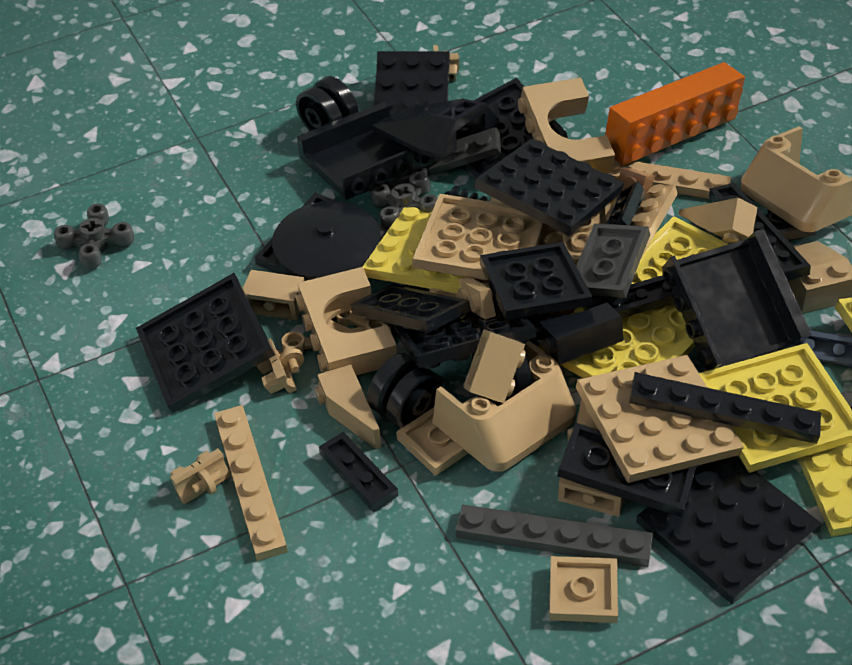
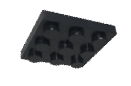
M377 51L374 105L382 102L386 103L389 106V114L391 115L403 108L448 101L450 51Z
M564 242L480 255V266L505 320L591 306L592 295Z

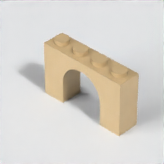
M581 77L523 87L521 98L518 99V108L520 113L524 114L527 131L532 133L534 140H540L546 146L567 153L571 158L588 163L598 171L603 173L611 172L615 153L607 135L572 140L558 135L549 125L551 121L557 118L585 114L589 94Z
M363 267L298 283L299 295H295L296 306L299 312H304L302 319L306 332L311 331L312 333L310 341L313 351H319L320 355H317L321 372H327L351 364L355 375H360L378 370L388 359L397 354L396 343L388 325L357 333L339 332L327 325L335 316L351 311V303L371 295V285Z

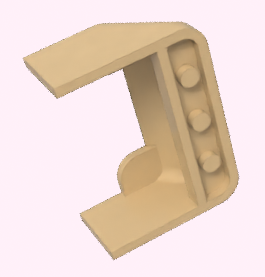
M798 126L779 135L772 136L763 143L741 178V191L798 230L815 232L852 216V177H848L836 169H830L816 175L800 165L803 128Z
M529 340L525 343L523 350L526 352L525 356L528 361L533 384L501 405L497 406L489 399L483 397H474L462 404L444 388L439 387L436 389L433 424L492 471L501 472L509 469L571 426L575 420L576 406L559 364Z

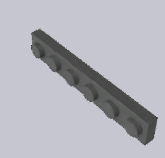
M462 504L456 528L457 538L579 557L615 558L617 563L649 567L653 533L464 504Z

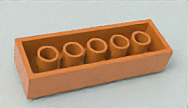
M723 62L611 106L609 108L605 135H607L615 153L614 159L624 166L735 119L743 92L745 76Z

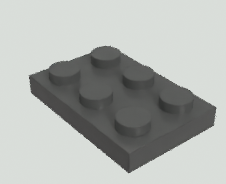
M593 225L576 266L592 296L626 298L651 235L648 226Z

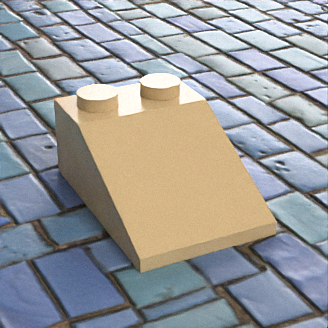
M819 241L794 246L811 265L810 275L795 280H788L802 314L835 306L838 299L852 298V265L846 257Z

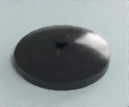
M324 201L303 206L287 215L275 229L272 247L276 263L287 275L304 277V281L363 267L380 243L381 234L377 221L366 210L350 203Z

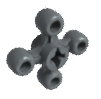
M413 173L409 178V184H400L394 187L392 191L386 184L370 191L373 204L378 208H384L379 214L382 227L389 229L400 216L404 207H415L427 213L433 211L438 198L435 195L428 194L431 184L426 173Z
M98 203L88 208V219L80 224V230H74L69 225H61L54 231L55 242L63 250L73 248L76 243L84 244L79 250V258L81 264L87 269L96 268L101 264V252L108 248L109 241H114L120 247H126L131 245L135 238L133 228L127 222H119L112 229L105 228L104 226L109 222V214L107 208Z

